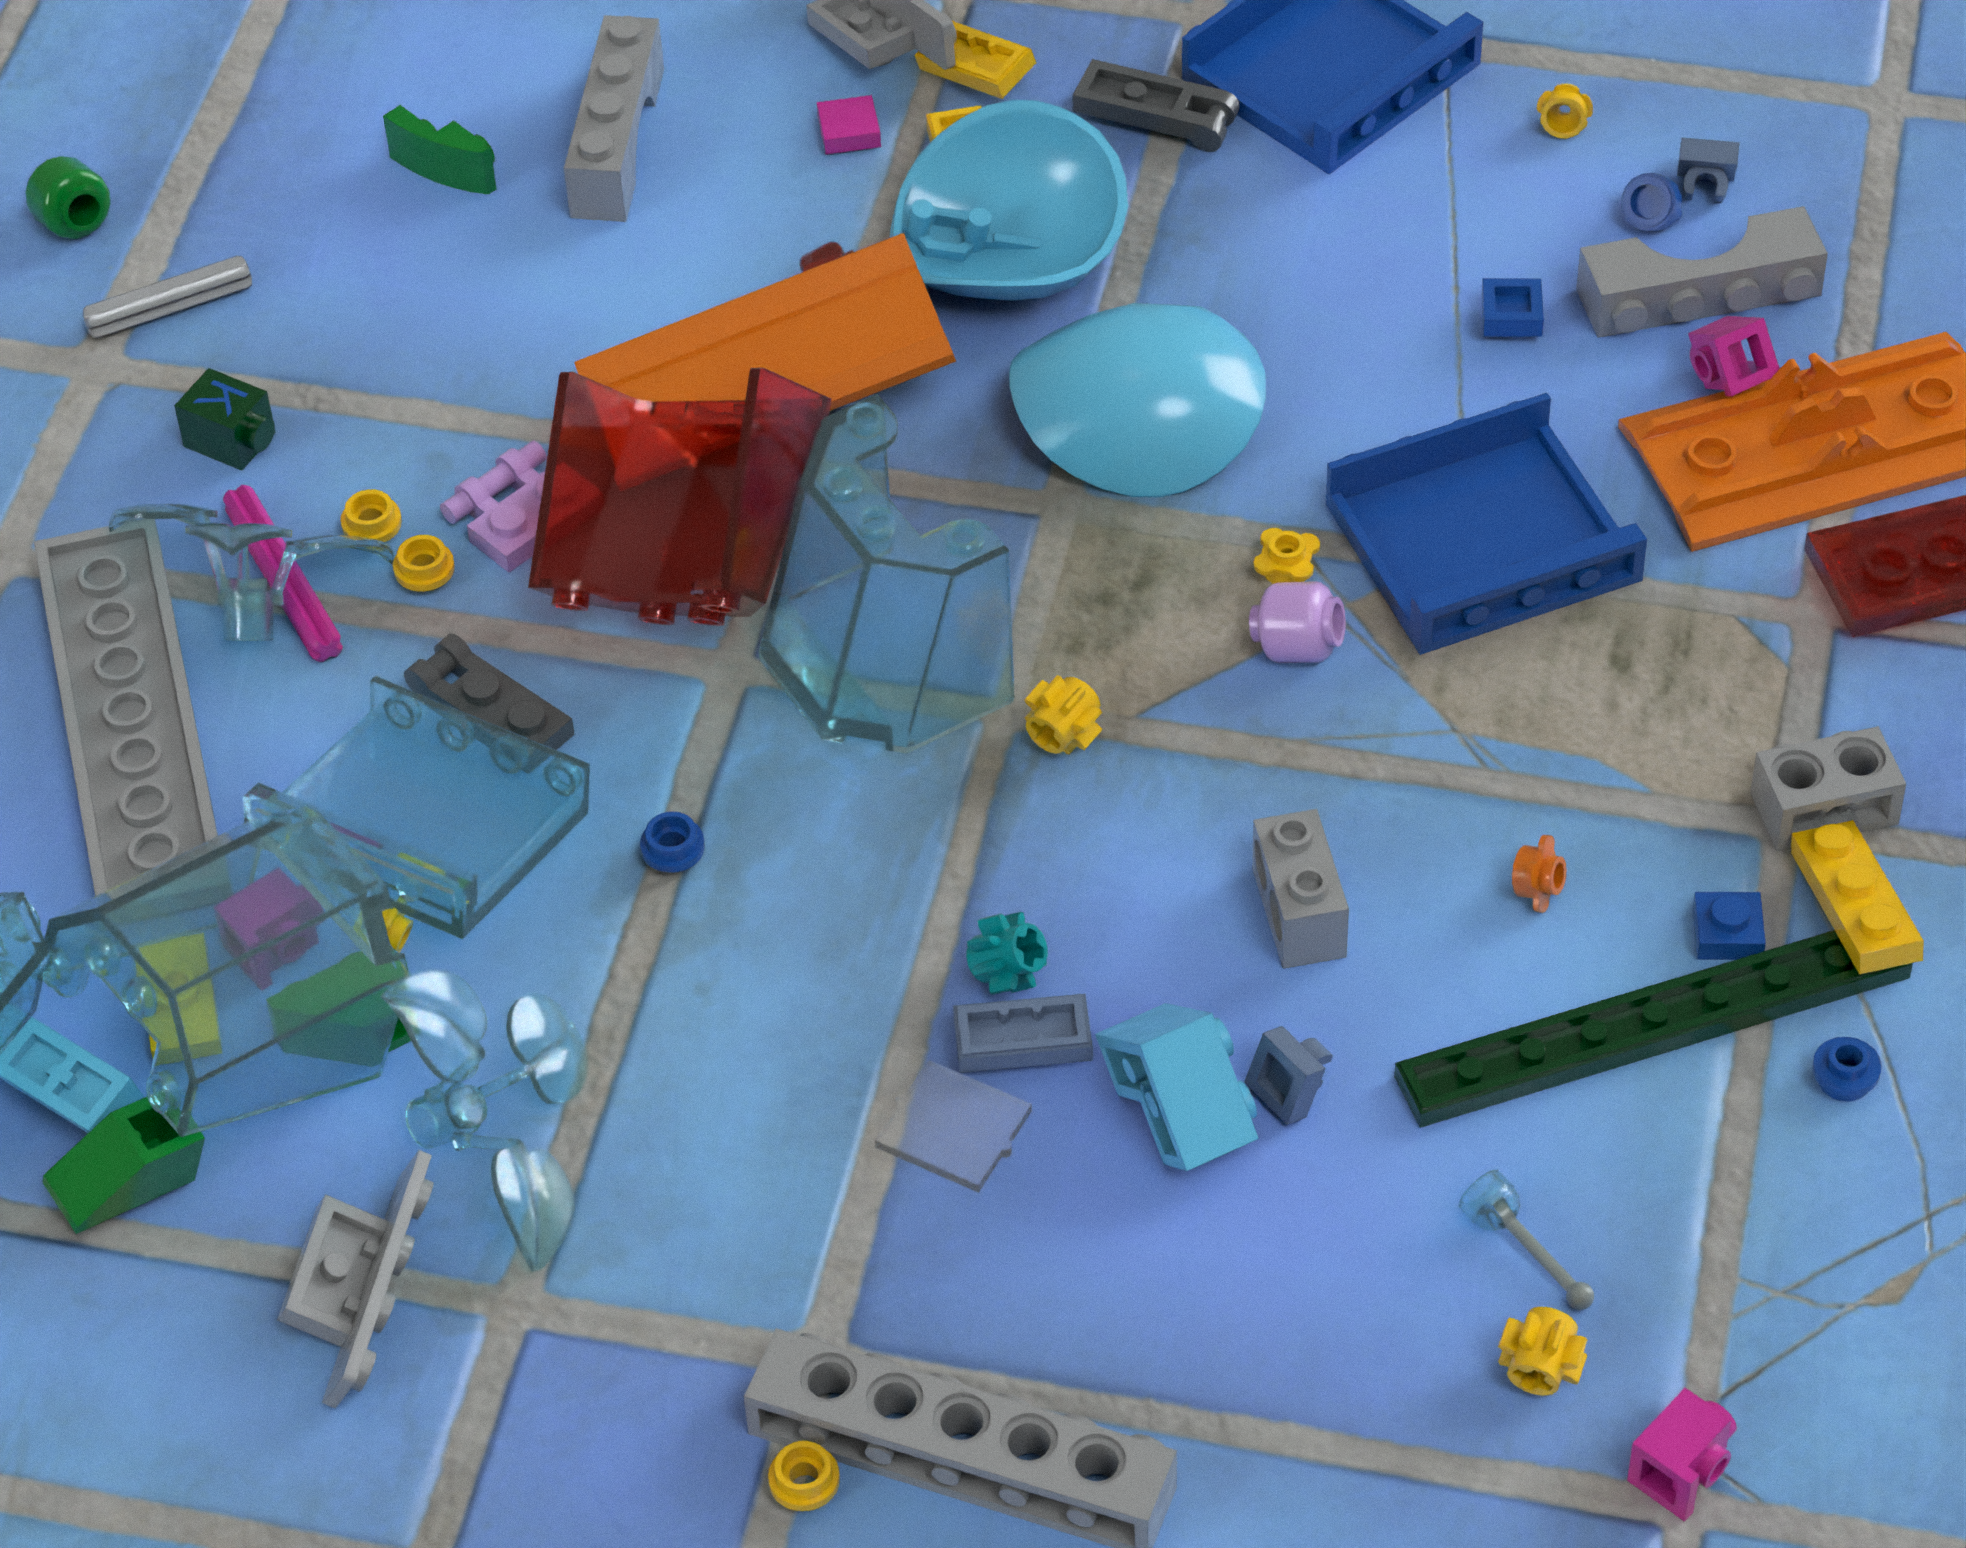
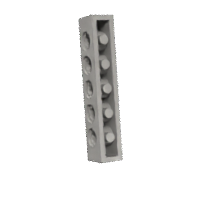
M776 1328L744 1395L748 1434L785 1446L797 1441H811L821 1445L832 1454L837 1462L1113 1548H1153L1177 1488V1450L1165 1447L1160 1441L1142 1434L1129 1436L1099 1427L1090 1419L1078 1414L1060 1415L1030 1406L1025 1400L1012 1394L1001 1393L994 1395L963 1385L952 1376L942 1373L929 1375L899 1366L893 1360L881 1354L867 1353L863 1355L833 1346L824 1338L811 1333L797 1335ZM826 1393L842 1394L838 1397L830 1399L820 1397L821 1395ZM892 1413L907 1414V1416L899 1419L885 1417ZM959 1433L975 1435L963 1440L952 1438L953 1435ZM1029 1453L1042 1456L1035 1460L1017 1458ZM1093 1474H1102L1110 1478L1103 1481H1091L1085 1477Z

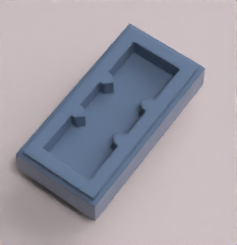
M1085 994L953 1006L960 1073L1093 1061Z

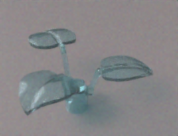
M176 503L127 506L114 510L109 519L110 532L128 522L141 518L176 519L189 524L185 526V534L194 535L204 540L218 589V605H223L224 640H273L274 606H283V590L292 564L298 558L323 550L354 548L374 553L392 565L394 560V551L389 544L368 537L320 535L285 541V551L272 589L267 590V578H256L249 575L248 545L265 539L292 538V530L260 523H241L233 527L224 523H211L209 517L217 518L216 510ZM218 547L227 551L230 555H235L237 552L238 577L230 578V588Z
M425 971L405 978L388 988L381 995V998L400 1018L420 1058L433 1074L442 1080L438 1085L426 1089L423 1095L410 1100L405 1111L408 1131L413 1140L425 1149H433L452 1142L453 1148L456 1151L469 1147L500 1150L494 1154L491 1164V1179L494 1193L513 1238L531 1272L540 1270L546 1266L563 1243L573 1223L575 1203L566 1174L557 1160L546 1150L537 1149L527 1153L526 1147L520 1139L472 1134L479 1129L481 1123L486 1119L487 1103L485 1098L525 1079L527 1076H530L538 1096L547 1104H560L574 1098L582 1089L587 1077L588 1056L584 1040L575 1023L568 1019L567 1011L560 1004L543 994H528L513 1003L507 1014L506 1023L509 1045L515 1056L523 1064L515 1070L479 1087L466 1085L461 1082L473 1077L478 1070L479 1062L485 1057V1050L478 1042L485 1035L487 1016L479 997L463 978L448 971Z

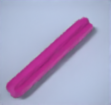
M240 485L236 490H228L223 496V501L226 505L225 511L310 656L318 662H324L330 656L337 657L343 648L340 642L341 635L255 491L248 485Z

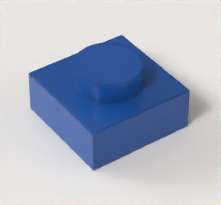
M1482 278L1483 337H1542L1544 314L1541 278Z
M1695 892L1693 919L1697 960H1737L1765 951L1766 942L1761 892Z

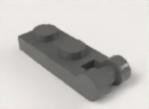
M1095 59L1091 60L1073 93V112L1190 139L1194 146L1205 152L1217 151L1221 147L1227 134L1226 126L1233 123L1240 108L1236 96L1228 91Z
M449 633L434 646L435 654L427 661L418 659L404 671L407 685L417 696L530 772L575 735L571 717L472 653L465 641L455 634ZM450 673L459 677L452 685L444 680Z

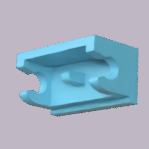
M32 1016L0 1055V1079L87 1133L97 1126L109 1113L144 1098L129 1076Z

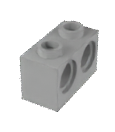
M1879 726L1854 732L1842 731L1830 737L1793 745L1781 744L1769 750L1756 752L1750 794L1776 851L1791 848V833L1818 828L1826 824H1837L1854 820L1861 833L1899 825L1906 782Z
M1317 809L1253 820L1252 870L1282 968L1346 958L1349 908Z

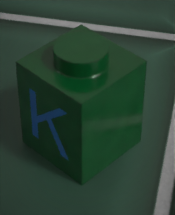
M208 368L174 405L185 448L241 471L258 452L264 451L269 446L276 433L267 391L211 368Z

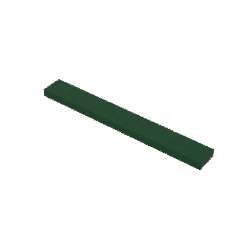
M1835 930L1396 1062L1394 1077L1421 1128L1906 980L1911 976L1913 964L1910 963L1859 974Z

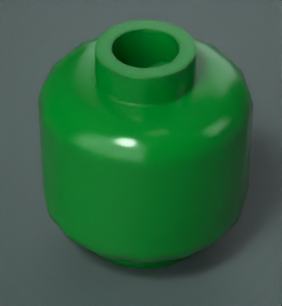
M58 156L47 159L40 164L29 177L25 191L27 206L34 218L50 231L63 238L78 239L89 236L100 228L108 216L111 204L109 189L102 177L87 165L72 157Z

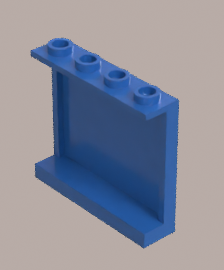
M1231 0L1225 8L1202 24L1194 26L1182 37V80L1232 93L1240 104L1237 116L1327 174H1331L1481 64L1483 21L1466 11L1445 26L1404 0Z
M1548 393L1522 401H1514L1506 406L1485 413L1458 419L1450 424L1413 436H1406L1395 442L1357 454H1350L1342 459L1327 463L1326 506L1419 655L1643 581L1647 538L1637 523L1619 528L1549 426L1551 398Z

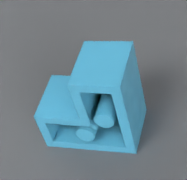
M1164 1003L1095 1034L1117 1095L1141 1102L1163 1164L1189 1171L1259 1139L1252 1119L1257 1116L1254 1099L1248 1087L1241 1080L1237 1081L1229 1056L1234 1054L1231 1036L1223 1022L1219 1018H1214L1213 1013Z

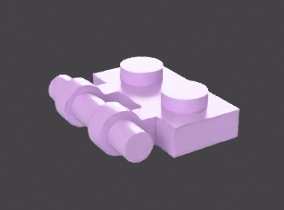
M531 441L520 450L510 448L497 457L494 468L478 479L470 476L458 484L454 489L455 495L440 505L443 516L451 524L457 523L468 514L475 518V520L467 525L469 542L508 573L600 509L598 492L559 462L541 474L534 470V468L547 459L544 449L536 441ZM508 486L516 490L499 503L492 498Z

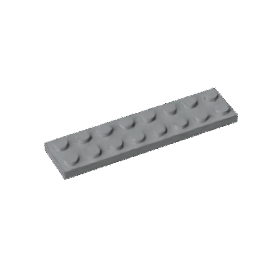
M150 517L34 541L94 892L102 927L231 899L155 518Z

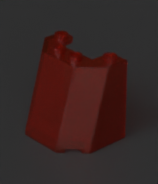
M765 368L750 369L745 400L651 402L640 400L575 372H561L557 386L528 588L552 596L551 605L558 608L587 611L589 605L634 612L638 613V620L658 625H674L675 616H688L687 620L690 622L710 626H723L725 624V617H751L767 602L830 412L831 398Z

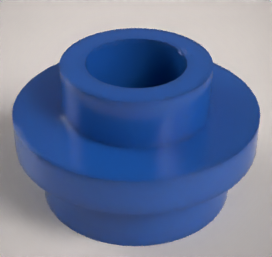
M674 811L664 812L652 818L642 833L640 839L641 854L644 861L655 870L667 873L684 871L694 866L703 856L705 850L704 835L700 827L688 815Z
M1836 1037L1821 1044L1815 1052L1812 1066L1814 1077L1822 1091L1833 1099L1847 1102L1858 1100L1870 1092L1877 1085L1882 1068L1880 1057L1875 1049L1868 1043L1853 1037ZM1840 1063L1853 1065V1067H1847Z

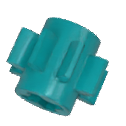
M1023 912L1005 916L1000 913L979 919L977 922L982 934L976 935L967 941L966 959L972 975L980 982L989 983V991L992 995L1008 991L1014 993L1036 987L1033 972H1037L1047 965L1046 960L1048 956L1047 942L1040 929L1031 923H1025Z

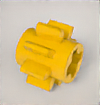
M1057 675L1050 684L1041 680L1024 699V702L1031 708V711L1024 717L1026 720V730L1031 739L1045 751L1055 754L1064 751L1068 755L1076 747L1085 751L1102 731V728L1095 722L1102 714L1099 697L1087 683L1078 678L1066 677L1062 679L1061 676Z
M1534 1307L1528 1311L1524 1323L1510 1317L1507 1319L1498 1344V1348L1502 1350L1498 1363L1509 1367L1507 1371L1509 1380L1521 1390L1535 1395H1552L1558 1391L1562 1379L1575 1385L1579 1383L1587 1358V1354L1584 1353L1587 1338L1576 1335L1578 1325L1566 1313L1550 1307Z

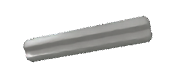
M234 256L87 305L83 308L84 322L92 338L99 339L248 289L252 285L251 273L242 256Z

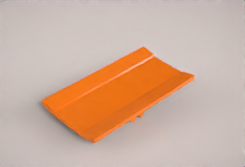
M901 233L575 361L574 364L607 455L615 485L620 494L757 439L774 445L784 446L787 441L784 433L780 430L796 424L800 437L805 438L809 435L819 415L954 363L956 359L904 233Z
M1947 332L1830 363L1817 353H1812L1808 356L1811 362V367L1799 371L1800 367L1795 359H1789L1771 379L1738 394L1726 396L1725 392L1722 391L1621 418L1618 422V428L1632 447L1637 449L1673 510L1677 524L1690 551L1693 552L1966 477V353L1961 345Z

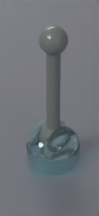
M1497 1169L1491 1170L1478 1178L1462 1195L1458 1204L1459 1209L1474 1224L1484 1230L1499 1231L1507 1228L1567 1292V1302L1572 1308L1584 1310L1590 1307L1594 1301L1593 1289L1584 1282H1576L1516 1219L1520 1208V1199L1510 1181Z

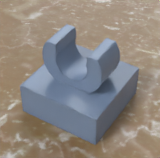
M1681 138L1677 176H1685L1683 195L1686 200L1693 199L1694 185L1697 181L1708 179L1716 186L1715 202L1722 203L1728 189V180H1735L1740 142Z
M1281 1026L1262 1034L1244 1082L1288 1125L1307 1117L1317 1089L1321 1087L1323 1082L1322 1077L1326 1069L1323 1064L1331 1062L1333 1055L1317 1039L1309 1038L1299 1043Z

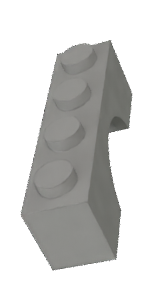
M604 15L564 165L570 218L627 221L636 185V148L640 116L643 106H655L664 72L658 18Z
M1802 206L1748 216L1747 230L1742 240L1728 252L1708 259L1685 260L1669 257L1649 248L1637 237L1581 247L1576 290L1599 338L1821 296L1828 253L1805 207Z

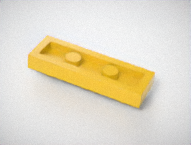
M1854 820L1837 824H1826L1818 828L1791 833V854L1859 974L1923 961L1924 940Z

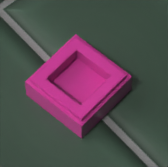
M872 95L816 102L825 154L881 147L880 128Z

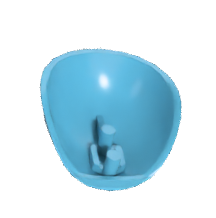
M1010 100L986 105L960 118L946 128L919 154L900 188L893 213L890 238L904 233L926 287L957 296L1010 301L1044 298L1077 286L1111 253L1122 233L1128 210L1126 177L1119 156L1103 134L1077 114L1062 107L1037 100Z
M1131 303L1090 314L1051 332L1022 349L1011 361L1009 370V387L1015 409L1034 444L1052 462L1072 476L1100 489L1130 497H1164L1186 492L1221 472L1245 449L1260 423L1266 399L1265 370L1255 347L1243 333L1202 306Z

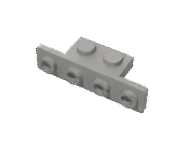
M817 0L806 5L808 24L868 69L886 65L894 58L914 49L921 52L944 70L956 65L954 44L957 40V34L954 24L945 13H941L924 0Z
M418 1150L399 1176L384 1219L326 1194L315 1210L277 1320L341 1347L322 1401L323 1404L333 1408L338 1406L350 1389L358 1392L363 1389L374 1366L376 1352L367 1349L372 1332L380 1333L393 1309L396 1295L388 1292L387 1288L392 1274L397 1276L401 1274L412 1252L415 1238L406 1234L410 1219L414 1218L417 1220L421 1216L433 1189L434 1183L425 1179L432 1155L424 1151Z

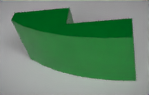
M401 105L383 115L390 158L403 167L436 183L455 189L487 195L497 189L493 167L495 155L489 143L478 134L473 135L454 120L437 131L428 120L419 119Z

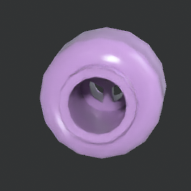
M1320 582L1274 583L1264 591L1260 605H1253L1250 610L1249 630L1251 638L1254 642H1260L1266 656L1276 663L1322 662L1331 655L1334 647H1339L1342 644L1345 636L1346 619L1343 602L1339 597H1333L1330 589Z

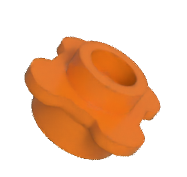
M1542 835L1539 839L1538 847L1522 846L1517 852L1512 869L1514 893L1518 897L1532 898L1533 910L1539 913L1546 912L1550 896L1559 895L1566 881V862L1562 856H1556L1554 851L1555 841L1552 835Z

